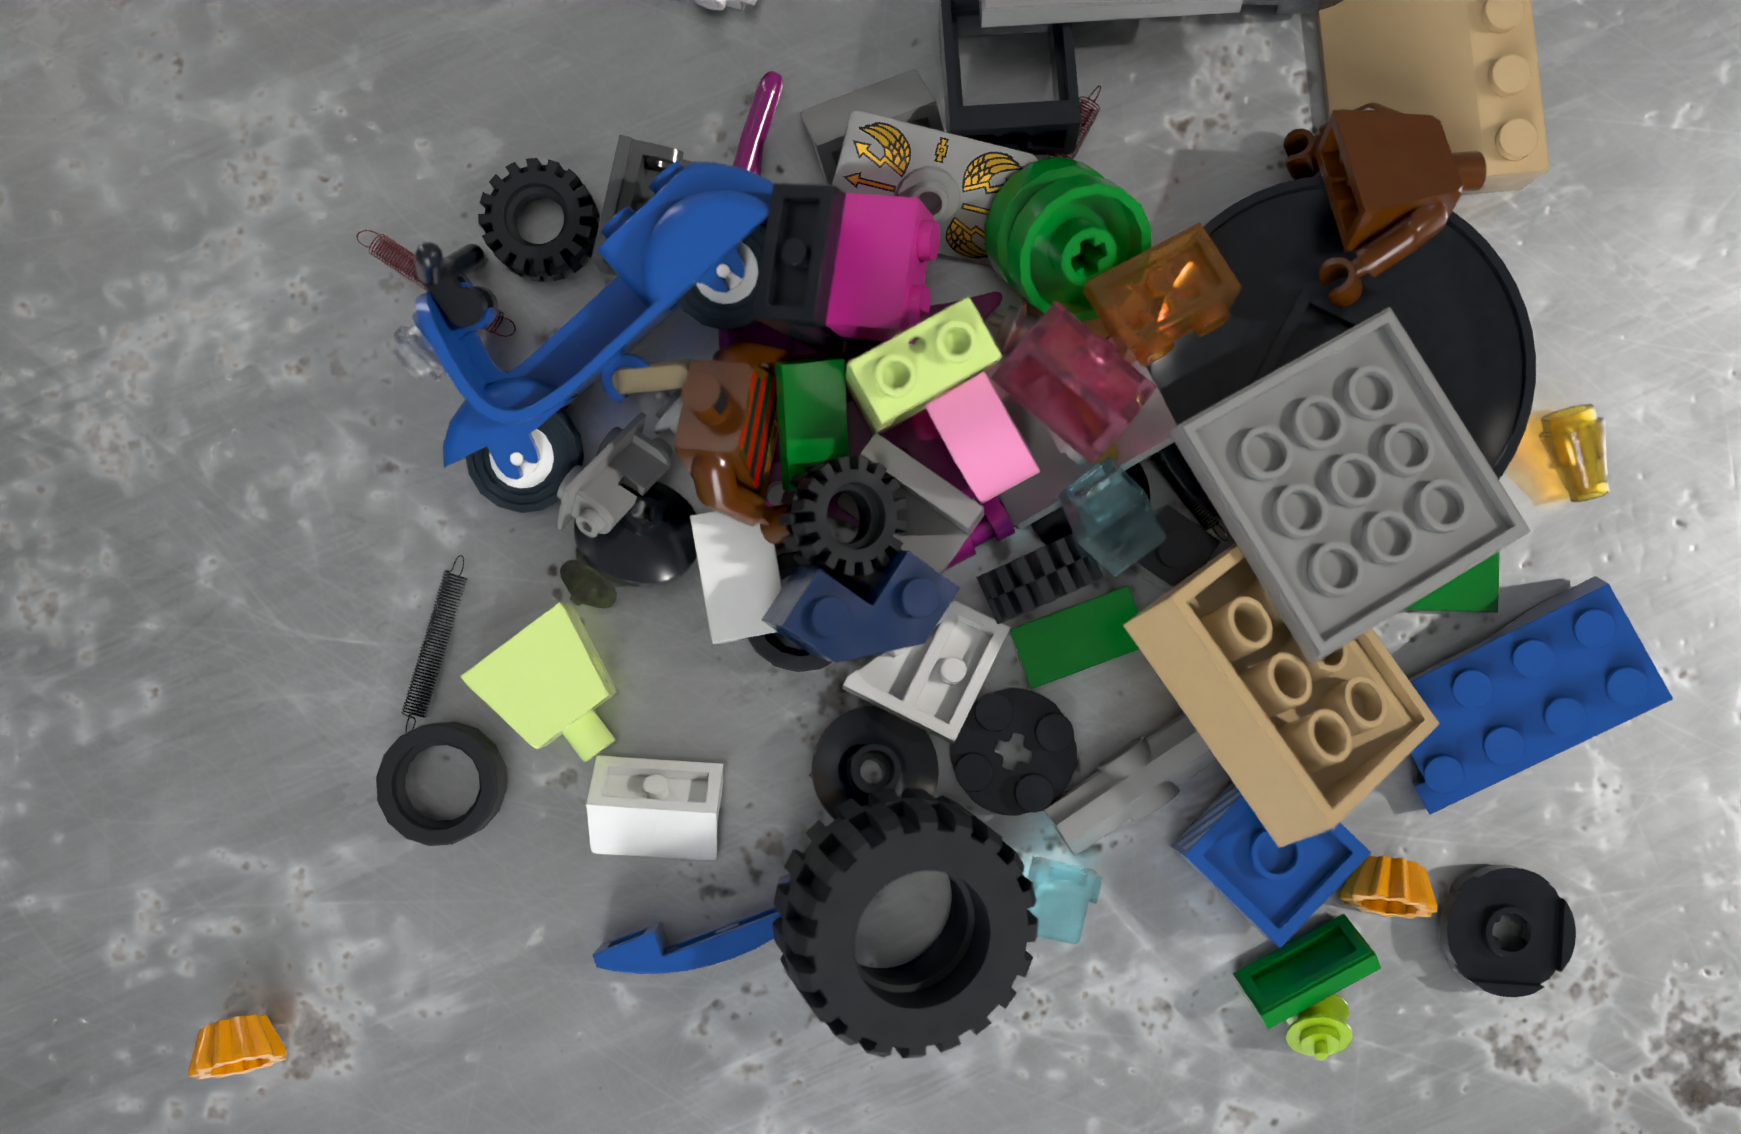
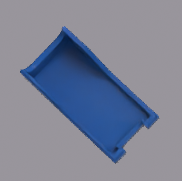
M1594 576L1534 606L1485 641L1408 678L1440 723L1410 752L1423 775L1412 783L1430 815L1673 700L1671 693L1609 583Z

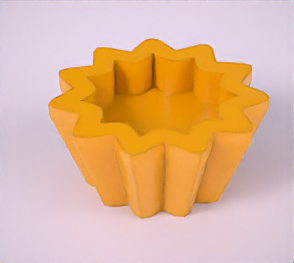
M1384 855L1379 857L1368 856L1349 876L1340 894V899L1344 901L1343 905L1359 908L1360 912L1377 913L1384 917L1400 916L1408 919H1414L1415 916L1431 917L1432 913H1436L1438 908L1425 867L1419 866L1418 862L1407 861L1404 858H1391Z
M258 1014L219 1020L216 1023L205 1025L203 1029L199 1030L188 1075L189 1077H197V1080L210 1077L222 1078L232 1074H244L255 1069L270 1067L275 1062L286 1060V1048L267 1015L258 1016Z

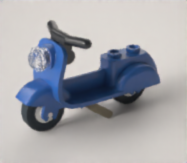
M678 160L672 163L649 185V188L655 195L637 212L630 205L625 207L600 231L607 240L597 251L615 270L618 276L529 358L509 372L501 370L493 362L477 332L490 326L498 312V302L493 292L485 287L473 286L466 276L483 264L485 255L482 248L476 244H467L443 258L442 250L438 245L432 242H425L419 245L415 251L416 273L419 280L428 289V292L417 296L415 299L416 312L412 316L414 323L409 328L402 325L394 332L395 341L399 345L394 350V355L410 374L420 380L428 375L440 381L448 374L460 394L466 399L448 425L443 443L444 468L466 458L468 474L480 494L500 508L526 513L545 510L559 502L561 499L557 497V492L563 479L575 466H582L584 460L581 435L569 415L563 412L580 397L579 395L586 392L601 378L605 393L612 400L619 403L627 399L630 393L682 388L687 380L689 365L694 359L648 363L643 357L636 354H628L679 307L701 325L720 330L745 328L758 321L752 318L773 190V183L770 180L742 167L717 162L694 161L687 167H684Z

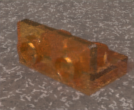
M1199 222L1087 281L1083 293L1117 345L1112 359L1120 370L1136 361L1139 362L1141 367L1153 364L1173 350L1175 347L1173 341L1194 331L1197 337H1201L1223 325L1231 317L1229 309L1242 286Z

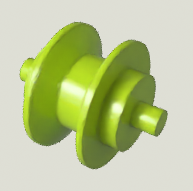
M1333 994L1287 1019L1286 1021L1290 1024L1286 1031L1288 1045L1301 1054L1314 1056L1317 1060H1325L1328 1056L1346 1049L1353 1038L1352 1030L1345 1022L1349 1017L1347 1002L1339 995Z

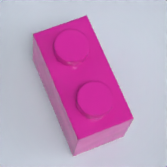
M846 193L826 326L840 337L887 342L928 319L930 291L928 286H924L927 263L928 261H935L938 254L940 228L938 222L934 221V216L919 198ZM916 338L911 339L909 344L915 345Z

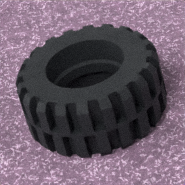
M907 787L902 792L901 798L889 788L871 791L868 795L869 804L860 806L851 798L835 807L838 815L836 820L828 826H825L818 820L805 833L812 842L803 853L797 849L792 850L784 865V868L792 876L790 883H780L776 888L773 905L783 917L777 918L772 923L774 940L783 953L780 961L788 977L821 1023L825 1022L834 1036L849 1046L859 1043L868 1054L887 1057L891 1055L894 1047L903 1059L921 1058L926 1055V1047L935 1045L942 1053L959 1046L961 1042L958 1036L971 1030L975 1035H978L992 1024L987 1017L998 1005L1006 1009L1017 994L1012 988L1017 975L1026 977L1033 956L1026 951L1027 942H1035L1037 940L1039 919L1028 908L1034 907L1037 899L1033 883L1023 875L1025 865L1016 851L1002 841L1003 837L959 803L943 795L935 798L926 790ZM920 871L947 873L952 892L951 909L943 931L932 946L912 961L895 967L873 968L858 964L855 958V936L860 919L871 900L888 884L907 874Z

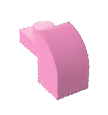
M985 372L925 405L956 464L982 504L1041 472L1031 455L1032 452L1023 435L1015 426L994 385Z

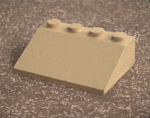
M1343 0L1332 7L1315 11L1327 122L1333 110H1354L1367 103H1378L1405 114L1434 116L1441 121L1452 153L1480 151L1485 158L1486 179L1483 187L1477 191L1462 192V195L1521 190L1550 171L1531 0Z
M1236 543L1165 592L1123 624L1279 848L1333 829L1440 724L1373 629L1368 630L1321 660L1310 664Z

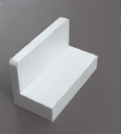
M717 511L690 516L712 644L742 641L743 638L776 633V630L761 620L781 591L782 583L775 544L769 543L761 533L760 523H757L755 526H749Z
M597 755L586 803L591 851L596 854L715 861L719 848L718 816L724 780L723 764Z

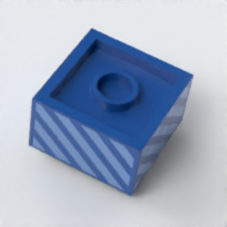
M1233 781L1171 845L1262 935L1279 948L1299 930L1371 854L1340 822L1331 830L1279 848Z

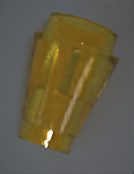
M1593 404L1576 405L1541 417L1540 420L1544 431L1538 437L1565 490L1568 491L1570 501L1583 502L1608 494L1610 490L1607 482L1605 423L1603 417L1596 416Z

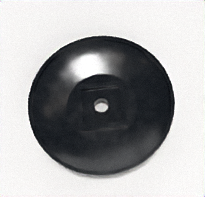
M1322 176L1300 178L1276 184L1247 196L1211 219L1177 255L1165 274L1152 302L1144 329L1141 358L1164 397L1177 425L1390 307L1498 479L1502 477L1523 438L1533 405L1536 384V353L1533 330L1521 293L1505 263L1489 242L1454 211L1450 214L1442 231L1412 254L1376 277L1369 273L1362 277V293L1356 302L1347 307H1335L1328 295L1334 288L1343 285L1348 278L1337 279L1333 284L1326 287L1322 285L1319 279L1321 265L1328 259L1343 257L1351 262L1358 257L1356 251L1345 252ZM1174 442L1161 449L1160 453L1183 489L1203 510L1226 526L1176 443Z

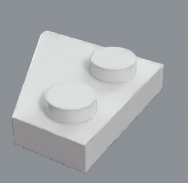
M953 599L925 644L880 654L863 668L847 676L842 689L953 744L1011 627L1003 623L997 624L995 619Z

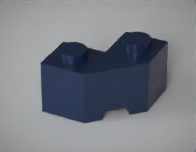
M899 550L897 553H887L891 562L884 568H874V573L865 575L854 593L820 569L796 566L761 621L812 656L839 663L925 644L960 587L906 550Z

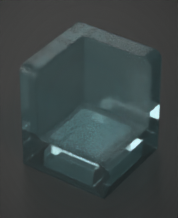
M1109 456L1057 494L1078 544L1115 577L1162 544L1166 539V534L1145 490Z
M1033 855L1028 879L1033 883L1037 901L1035 906L1028 908V910L1039 919L1038 936L1075 945L1079 943L1088 903L1097 904L1102 877L1094 869Z

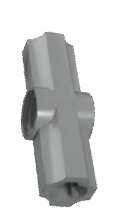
M1184 713L1168 722L1165 727L1148 738L1144 736L1136 738L1108 755L1097 765V772L1053 800L1050 806L1044 809V812L1072 854L1076 856L1104 836L1109 835L1110 832L1129 819L1131 821H1138L1165 806L1180 792L1178 787L1218 760Z

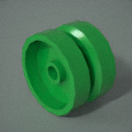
M1060 156L1034 161L1010 176L993 198L984 225L985 251L995 272L1050 319L1074 324L1101 318L1123 304L1141 282L1151 256V226L1142 205L1124 189L1109 179H1105L1084 162Z

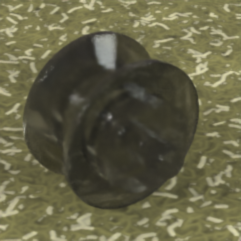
M576 547L575 556L577 560H568L560 568L561 579L572 595L570 600L578 606L582 603L597 608L613 606L617 600L616 589H621L628 585L614 582L598 573L586 562L578 547Z

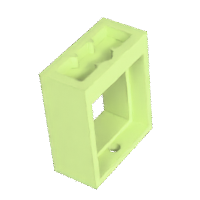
M967 297L849 362L845 374V385L872 435L874 436L875 433L881 435L926 410L925 405L983 372L987 375L1002 358V355L971 299ZM919 338L916 340L915 345L909 344L911 339Z

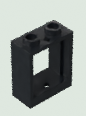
M940 0L938 27L946 133L1030 153L1034 156L1075 153L1081 127V114L1072 22L981 28L979 0ZM1048 32L1054 101L963 106L958 37Z

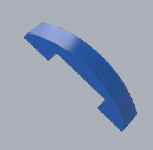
M787 874L779 877L777 885L780 883L789 884L792 876ZM774 906L672 945L669 944L663 925L659 922L601 944L592 956L597 968L623 973L666 974L694 970L733 959L774 939L772 923L777 918L783 916Z

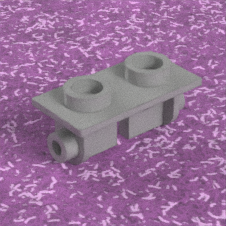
M641 411L624 429L618 426L613 428L601 442L596 457L585 468L577 465L566 475L557 492V497L561 499L556 526L562 531L575 518L577 527L585 535L595 537L598 533L607 534L636 502L637 496L620 485L624 483L643 496L670 469V458L673 456L671 446L661 438L651 440L642 434L646 420L645 413Z

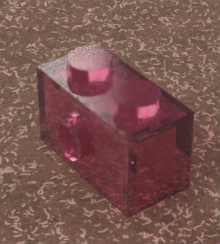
M1057 301L1054 302L990 378L1091 465L1130 426L1157 388V386L1121 357L1109 340L1094 334Z

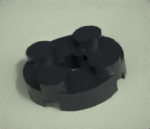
M1007 687L984 694L974 701L953 744L949 743V757L957 782L972 801L993 813L1019 816L1030 812L1043 811L1063 793L1071 781L1075 770L1077 746L1071 722L1054 702L1028 689ZM1013 733L1021 734L1024 736L1022 746L1030 751L1028 760L1026 762L1017 761L1013 769L1002 767L1003 756L995 752L998 740L1009 742Z
M1490 865L1482 867L1473 873L1462 874L1451 884L1449 895L1445 899L1440 914V941L1449 966L1478 988L1502 997L1528 996L1544 988L1545 986L1541 984L1549 980L1555 971L1561 973L1570 962L1576 940L1573 913L1566 900L1560 898L1555 888L1548 884L1550 882L1541 875L1513 865ZM1510 913V920L1521 925L1520 936L1514 935L1509 937L1508 947H1500L1499 938L1492 935L1494 923L1500 922L1502 915Z

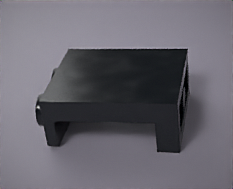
M773 183L752 318L819 352H828L832 355L860 357L882 345L883 341L842 338L826 326L846 193L835 185Z

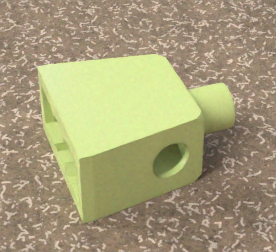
M559 602L460 676L468 687L535 749L547 746L563 734L583 762L586 763L616 740L594 710L617 692L577 611L571 603Z

